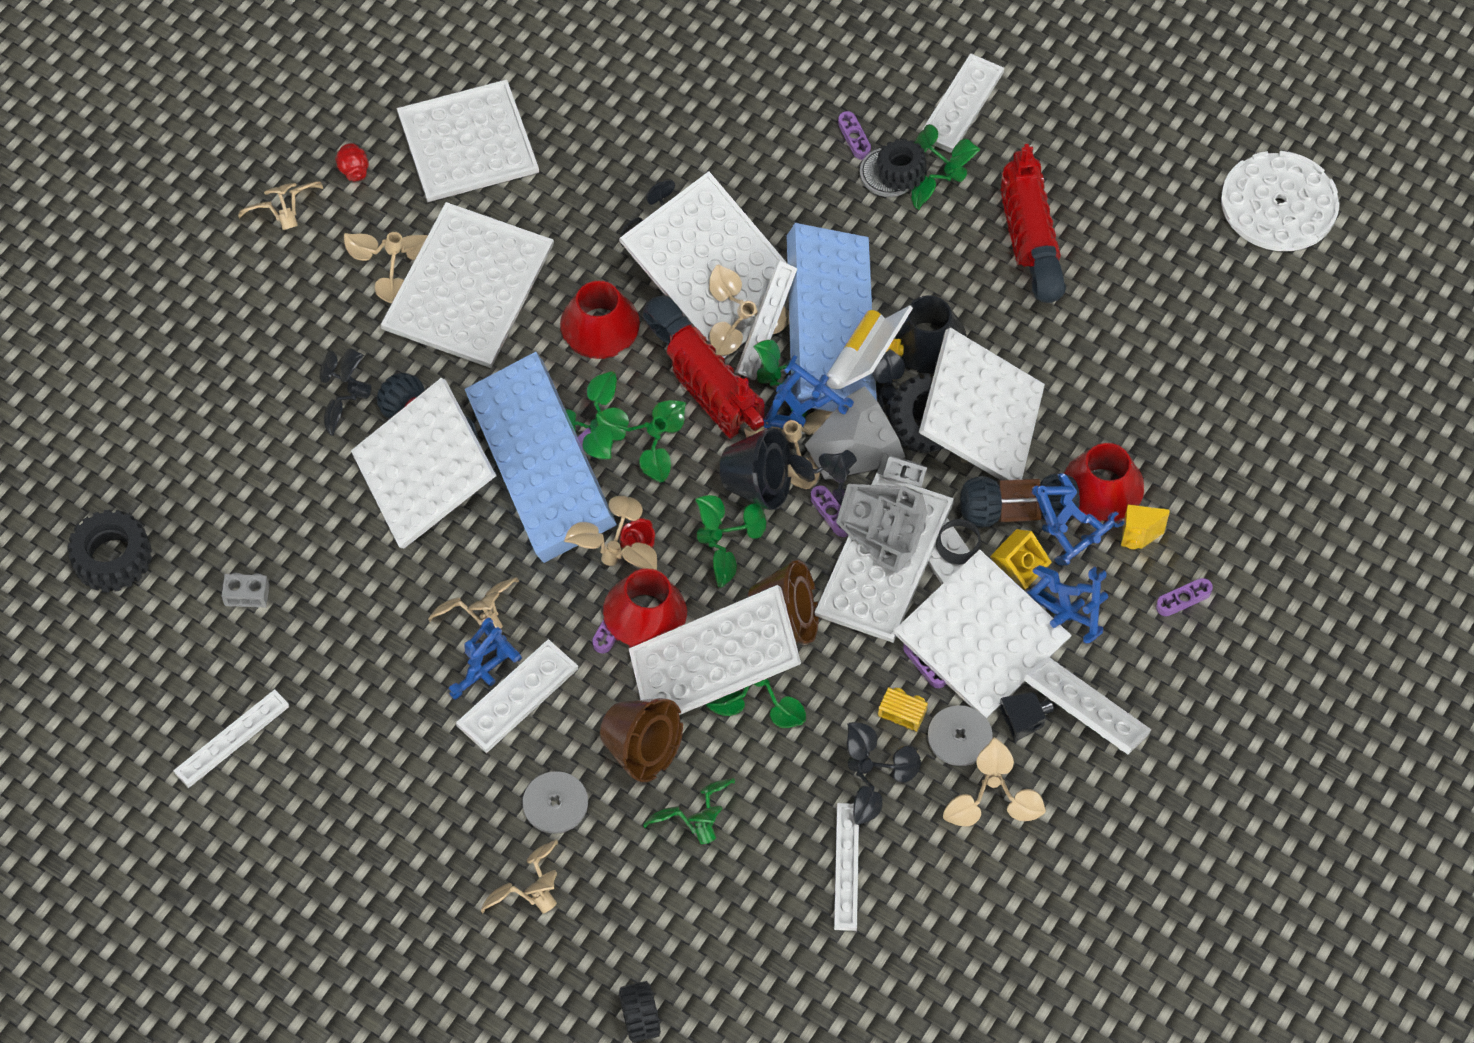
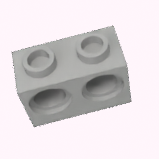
M883 453L877 473L884 477L921 487L927 467Z
M225 574L222 590L224 605L267 608L270 586L267 576L262 574ZM255 588H260L258 591H252Z

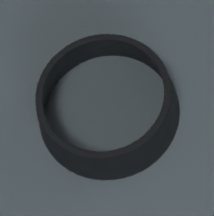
M963 519L951 520L944 524L936 542L939 555L947 562L959 565L965 564L982 547L978 528L973 523ZM953 526H963L969 528L977 535L978 543L968 553H952L942 544V532Z

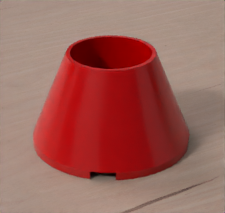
M592 281L583 285L565 307L561 316L560 328L564 341L571 346L573 351L588 358L605 359L618 355V352L629 348L634 343L639 333L640 320L633 303L615 286L605 281ZM600 308L611 311L603 316L587 314L591 310Z
M1101 443L1074 458L1064 474L1073 477L1078 485L1080 496L1079 510L1086 515H1093L1100 522L1108 521V515L1111 512L1119 513L1114 517V522L1125 519L1127 506H1139L1144 495V480L1140 470L1126 450L1113 443ZM1098 469L1109 470L1118 475L1119 479L1112 481L1102 480L1096 477L1092 471Z
M647 568L633 572L611 588L604 601L603 618L610 634L617 641L620 640L632 648L685 625L687 607L680 591L664 574ZM638 595H650L656 597L662 604L652 608H645L636 605L630 599Z

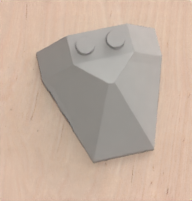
M865 386L847 396L854 401V404L851 408L844 405L848 408L845 415L840 413L837 407L804 444L818 468L821 467L819 463V456L821 454H838L844 450L851 451L856 456L857 461L849 469L850 473L848 475L878 469L883 453L902 459L905 457L899 438L879 403ZM820 471L824 480L833 478L826 471Z
M848 484L836 523L852 539H856L863 546L862 548L876 559L875 561L879 565L898 573L916 552L928 512L923 494L906 486Z

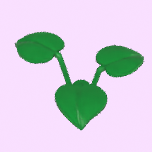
M931 124L926 125L924 130L917 136L915 144L919 143L925 153L930 149L947 163L944 167L946 176L931 174L927 177L925 175V180L923 182L920 181L918 187L914 186L911 198L915 208L920 210V207L933 194L936 188L934 178L946 179L948 181L952 178L957 182H962L967 176V169L962 166L980 151L979 147L968 139H962L953 148L952 158L949 161L932 147L938 139L937 128Z
M760 341L753 346L763 364V368L757 370V379L761 384L770 383L771 386H778L782 383L776 381L781 378V370L785 369L787 364L778 367L780 350L775 341ZM809 410L802 414L804 419L808 415Z
M613 371L596 376L588 385L587 396L590 400L595 401L594 406L598 412H601L599 403L607 405L614 397L617 377ZM565 409L575 431V425L591 429V433L583 438L582 446L584 451L594 458L611 459L612 430L605 425L597 426L596 418L591 421L590 425L575 421L576 413Z
M675 400L660 402L652 410L653 420L651 422L634 427H627L629 418L619 408H608L597 412L596 423L597 426L605 425L612 430L613 441L623 440L626 431L630 432L647 428L648 434L655 437L651 450H645L641 454L639 465L645 475L661 483L667 479L670 473L671 459L665 449L659 448L655 450V447L660 439V435L664 431L675 433L682 428L686 403Z
M705 495L695 499L705 526L698 529L697 539L701 544L709 543V547L720 549L714 553L713 566L718 588H721L732 580L737 570V563L733 553L726 552L725 547L716 544L721 540L722 533L747 528V534L750 538H759L766 529V516L764 510L759 505L749 504L743 513L745 525L719 529V525L722 524L721 519L725 515L724 504L717 496Z
M768 678L754 683L757 687L766 685L775 705L770 711V718L776 726L791 728L806 722L805 709L797 699L784 697L778 703ZM750 686L745 687L741 694L740 690L707 703L706 706L719 715H736L745 708V702L742 698L746 696Z
M735 778L712 782L700 790L701 794L705 793L706 809L702 812L692 814L686 818L681 810H679V806L668 807L651 815L644 823V828L648 824L664 821L674 815H678L691 829L692 834L696 833L701 845L714 841L716 835L712 825L717 815L721 812L722 806L710 807V795L713 792L722 790L731 783L735 784ZM690 821H696L695 827L691 824Z

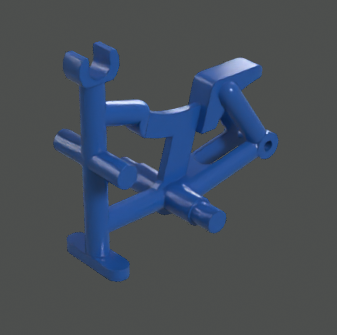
M793 355L784 372L788 373L790 370H793L794 373L788 375L782 384L778 385L773 404L763 420V427L783 428L784 424L790 420L798 422L803 427L806 420L802 414L815 406L820 408L833 401L839 405V412L845 415L848 408L844 405L851 408L854 401L848 397L843 399L826 386L828 381L827 375H821L818 380L795 362L797 356ZM801 377L815 387L812 392L813 397L802 404L791 392V388ZM821 392H822L825 396H823V397H821L820 399H818V397L820 396V394H821ZM784 400L793 409L790 416L777 414Z
M1061 473L1057 474L1061 486H1034L1032 494L1036 496L1047 523L1042 526V530L1055 536L1066 551L1064 555L1057 556L1054 560L1058 565L1067 566L1073 557L1090 544L1099 543L1103 534L1113 527H1121L1125 522L1123 520L1117 523L1114 522V517L1119 514L1118 512H1111L1108 515V521L1104 524L1093 515H1086L1081 512L1072 501L1077 494L1075 487L1069 478ZM1062 494L1060 503L1064 508L1056 517L1048 495ZM1071 515L1081 523H1089L1096 529L1090 535H1082L1081 542L1072 547L1063 534L1068 530L1065 523Z
M1041 565L1033 569V573L1042 579L1026 593L1035 602L1056 614L1054 619L1050 621L1051 627L1056 628L1066 620H1074L1089 626V632L1083 637L1084 643H1091L1103 633V627L1098 626L1099 606L1108 599L1106 592L1100 593L1101 581L1106 578V571L1103 570L1097 575L1096 567H1093L1088 572L1089 578L1093 580L1092 585L1079 583L1077 586H1069L1060 583L1059 574L1054 570ZM1048 586L1051 592L1059 594V599L1044 589ZM1083 592L1092 593L1091 601L1086 605L1081 598L1072 603L1070 602L1069 595L1079 596ZM1082 606H1084L1083 612L1085 614L1090 613V618L1077 613Z
M490 617L486 618L476 634L464 643L465 654L470 658L468 660L470 666L466 678L459 684L454 683L449 687L451 691L449 694L454 700L462 695V691L480 678L489 686H492L495 683V679L488 672L509 657L513 662L522 659L521 655L507 641L506 636L501 634L502 630L499 627L495 628ZM485 632L487 635L485 641L482 644H475ZM496 649L497 655L481 666L483 656Z

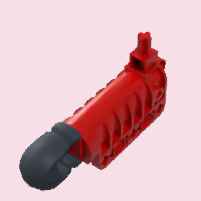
M1024 144L1021 151L1013 153L1014 161L1009 162L1003 168L1001 197L1016 264L1023 265L1024 267L1029 266L1030 274H1033L1032 292L1035 299L1045 303H1052L1063 297L1066 291V284L1059 263L1061 254L1058 242L1055 240L1056 232L1053 228V219L1050 216L1047 194L1044 191L1045 185L1044 177L1041 173V163L1034 158L1033 146L1029 147V144Z
M657 296L652 298L644 308L643 318L651 330L663 342H667V355L673 361V372L679 382L728 438L732 439L738 435L740 425L744 422L753 431L764 426V400L748 386V379H742L740 376L734 375V369L730 365H725L723 356L717 355L715 347L707 344L706 337L697 327H692L691 322L687 317H683L682 311L670 297Z

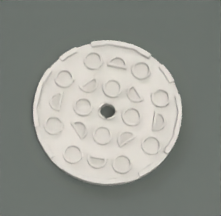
M1266 151L1254 154L1251 158L1245 161L1242 160L1233 167L1223 185L1221 204L1228 223L1242 238L1254 245L1269 250L1295 251L1316 244L1330 232L1339 211L1338 191L1333 180L1329 179L1324 173L1325 170L1312 160L1291 152L1268 153ZM1281 198L1285 202L1277 204L1278 202L1275 199Z

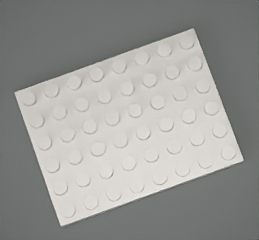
M709 171L619 239L621 244L665 296L670 297L683 313V317H687L692 327H697L707 339V344H710L709 333L716 323L727 322L732 327L739 318L737 309L740 304L731 301L729 297L725 301H718L710 292V275L716 265L719 264L730 269L740 277L742 281L741 291L733 297L744 302L752 301L756 305V309L759 310L777 261L788 264ZM789 292L783 305L786 309H789ZM755 315L748 319H743L735 328L743 335V341L740 346L748 340L756 318Z
M446 202L382 321L381 329L491 368L554 245V240Z

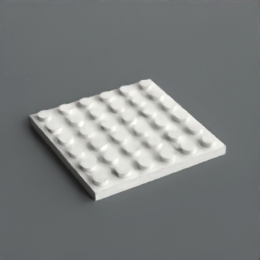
M507 80L397 108L427 202L539 173V167Z
M949 328L945 330L919 433L1000 480L1022 479L1045 384L954 329Z
M443 378L436 381L351 450L398 546L403 549L496 476L448 383Z
M981 550L975 553L893 632L971 708L979 711L986 719L999 708L1002 697L1011 696L1025 682L1024 678L1028 672L1047 656L1051 657L1072 636L1061 625H1058L1056 628L1051 627L1050 621L1054 618Z

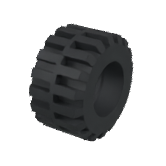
M896 139L895 142H888L887 146H883L881 151L878 152L877 165L879 177L883 185L886 184L887 188H893L894 191H898V189H901V191H906L905 189L912 190L914 186L918 187L920 185V181L923 182L925 180V175H927L926 156L924 149L921 148L919 143L915 144L913 140L907 141V139L899 141V139Z
M648 981L620 987L619 997L627 1033L631 1042L635 1043L659 1037L661 1032L652 988Z

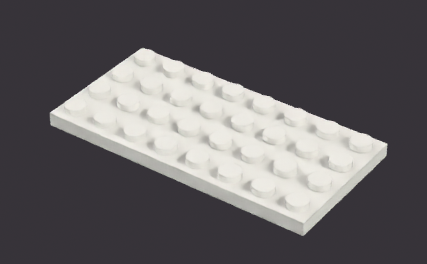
M876 473L871 485L906 486L923 494L928 514L916 552L902 569L896 573L879 565L875 561L876 559L869 552H866L856 539L848 536L815 610V616L894 643L896 635L893 632L903 622L936 545L938 534L952 508L954 498Z
M778 585L629 648L640 699H670L679 706L682 712L679 715L801 664L782 589Z

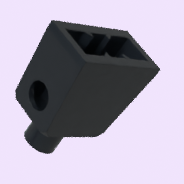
M1033 692L1002 697L1000 699L999 708L1014 742L1044 727L1046 721L1045 714L1054 711L1050 699L1039 703L1036 694Z

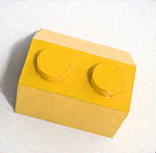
M1128 505L1124 519L1125 523L1123 524L1121 546L1129 549H1142L1164 534L1170 510Z
M1016 529L990 556L993 562L1024 590L1038 577V575L1033 573L1035 567L1041 565L1047 568L1052 563L1033 532Z

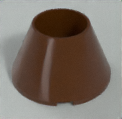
M796 560L751 586L748 597L776 585L780 586L795 642L809 645L810 642L815 640L818 631L819 617L815 616L818 601L814 602L812 590L816 588L808 567L804 562Z
M667 698L618 702L607 711L603 718L600 729L601 741L631 778L640 782L652 781L657 778L656 774L669 767L677 754L683 734V722H680L679 713L682 712L674 701Z

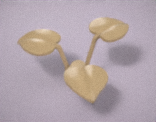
M311 182L289 191L292 194V211L290 208H286L282 194H285L289 188L297 186L296 183L284 184L280 187L266 190L264 192L265 195L278 193L283 210L279 211L280 215L270 201L245 207L239 212V219L249 210L270 208L277 221L280 220L283 230L298 226L295 215H297L295 211V195L306 188L323 189V185L321 182Z
M391 232L378 247L377 240L371 235L345 233L344 244L346 250L353 258L362 261L370 260L372 253L378 254L385 246L387 253L392 255L389 278H380L375 283V292L381 299L393 303L404 282L400 278L393 279L395 255L401 250L402 253H406L408 258L415 260L428 236L410 235L402 238L401 234Z
M719 264L715 266L710 275L709 289L712 296L718 301H725L729 297L731 301L740 304L737 309L739 318L732 327L727 322H719L711 328L709 333L710 344L715 347L716 354L725 356L736 351L742 344L743 335L739 330L735 329L736 326L743 319H748L753 315L757 316L758 310L752 301L744 302L733 297L741 291L742 281L737 273ZM784 306L773 334L779 333L790 324L789 311Z
M826 410L814 411L806 416V422L803 427L794 420L787 421L781 431L784 433L787 441L794 443L797 455L801 456L798 445L802 435L801 431L807 435L814 434L833 412ZM746 427L744 431L746 437H749L766 428L762 427L757 431H753L750 427ZM807 457L806 459L812 463L813 469H818L812 457ZM788 465V477H792L791 484L803 489H810L817 483L820 472L814 474L815 479L808 482L801 479L794 472L791 465Z
M616 496L609 501L608 509L616 516H622L614 541H610L605 545L603 534L598 533V527L588 522L576 523L566 534L564 542L589 549H596L601 546V560L608 566L616 565L618 559H621L623 556L627 562L637 567L657 570V554L652 547L643 543H634L632 547L626 546L621 551L620 544L617 542L625 518L636 521L642 515V506L634 498Z
M516 577L496 584L486 592L485 597L480 601L474 602L469 607L460 601V597L448 600L439 605L428 620L431 622L433 617L444 614L456 606H461L477 620L479 625H482L483 621L490 617L495 628L499 627L501 629L503 625L497 617L498 612L494 601L500 592L508 588L513 582H519ZM472 610H483L484 612L480 614L481 618H479Z
M994 737L979 753L976 760L978 769L985 775L977 800L974 802L973 797L968 794L955 797L946 806L943 812V819L958 826H971L975 824L981 817V809L977 805L981 802L986 785L992 788H996L999 785L1003 787L1009 800L1012 801L1007 806V812L1016 820H1035L1046 812L1042 797L1034 790H1020L1016 793L1015 798L1011 795L1005 780L1002 778V774L1009 773L1013 768V757L1008 748Z
M556 839L540 846L528 857V864L533 862L539 877L535 883L531 884L525 892L512 886L511 883L497 888L487 897L481 912L484 913L485 909L502 901L510 892L518 893L528 900L531 905L536 904L542 913L550 911L557 904L549 893L551 889H554V880L557 872L552 870L542 875L538 864L540 859L546 857L553 850L555 845L558 844V840Z

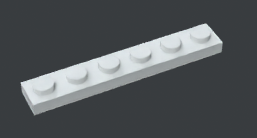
M777 261L735 373L751 380H756L757 370L762 362L753 346L760 341L771 340L797 268L782 261Z
M274 689L178 766L174 773L188 788L191 787L289 708V704Z
M837 803L834 930L857 931L859 825L854 824V804Z

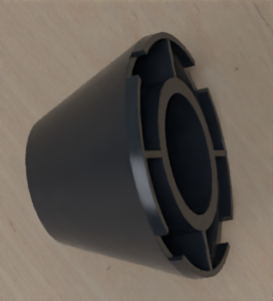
M926 295L918 297L908 305L913 309L894 339H900V345H903L904 350L901 358L905 368L909 367L917 370V373L933 374L935 373L945 330L952 328L967 337L964 325L946 301L937 296ZM930 323L937 325L941 329L925 331L919 329L916 325Z
M769 427L726 447L720 460V477L724 488L767 510L779 509L788 496L792 478L788 477V465H790L788 456L791 455L784 433L778 428Z

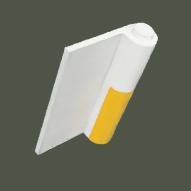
M908 306L887 318H884L875 310H868L827 373V385L832 389H842L873 373L885 352L892 345L891 342L913 308Z

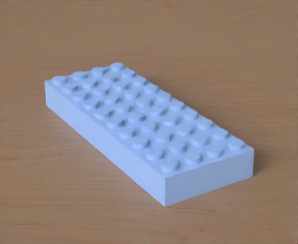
M795 223L787 234V261L789 265L797 268L789 289L791 358L793 355H796L797 359L795 362L819 380L821 375H827L866 312L872 310L869 237ZM872 373L842 389L830 388L845 399L848 395L865 386L876 399V380L873 378ZM801 377L792 387V393L802 404L813 397L812 392L815 387ZM821 392V394H820V396L818 397V399H820L821 397H823V396H825V395ZM830 401L820 408L816 406L813 408L834 412L839 405Z
M537 352L465 388V392L533 549L543 563L578 546L573 543L564 542L568 530L576 523L588 522L594 524L599 529L598 533H603L617 525L613 514L608 509V503L548 370Z

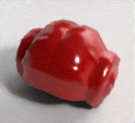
M349 143L343 145L335 157L338 169L346 175L349 181L363 180L367 175L369 167L366 153L356 144Z
M639 518L636 521L631 520L630 523L625 524L620 532V547L624 549L626 546L632 547L634 543H643L654 548L655 531L652 522L648 519Z

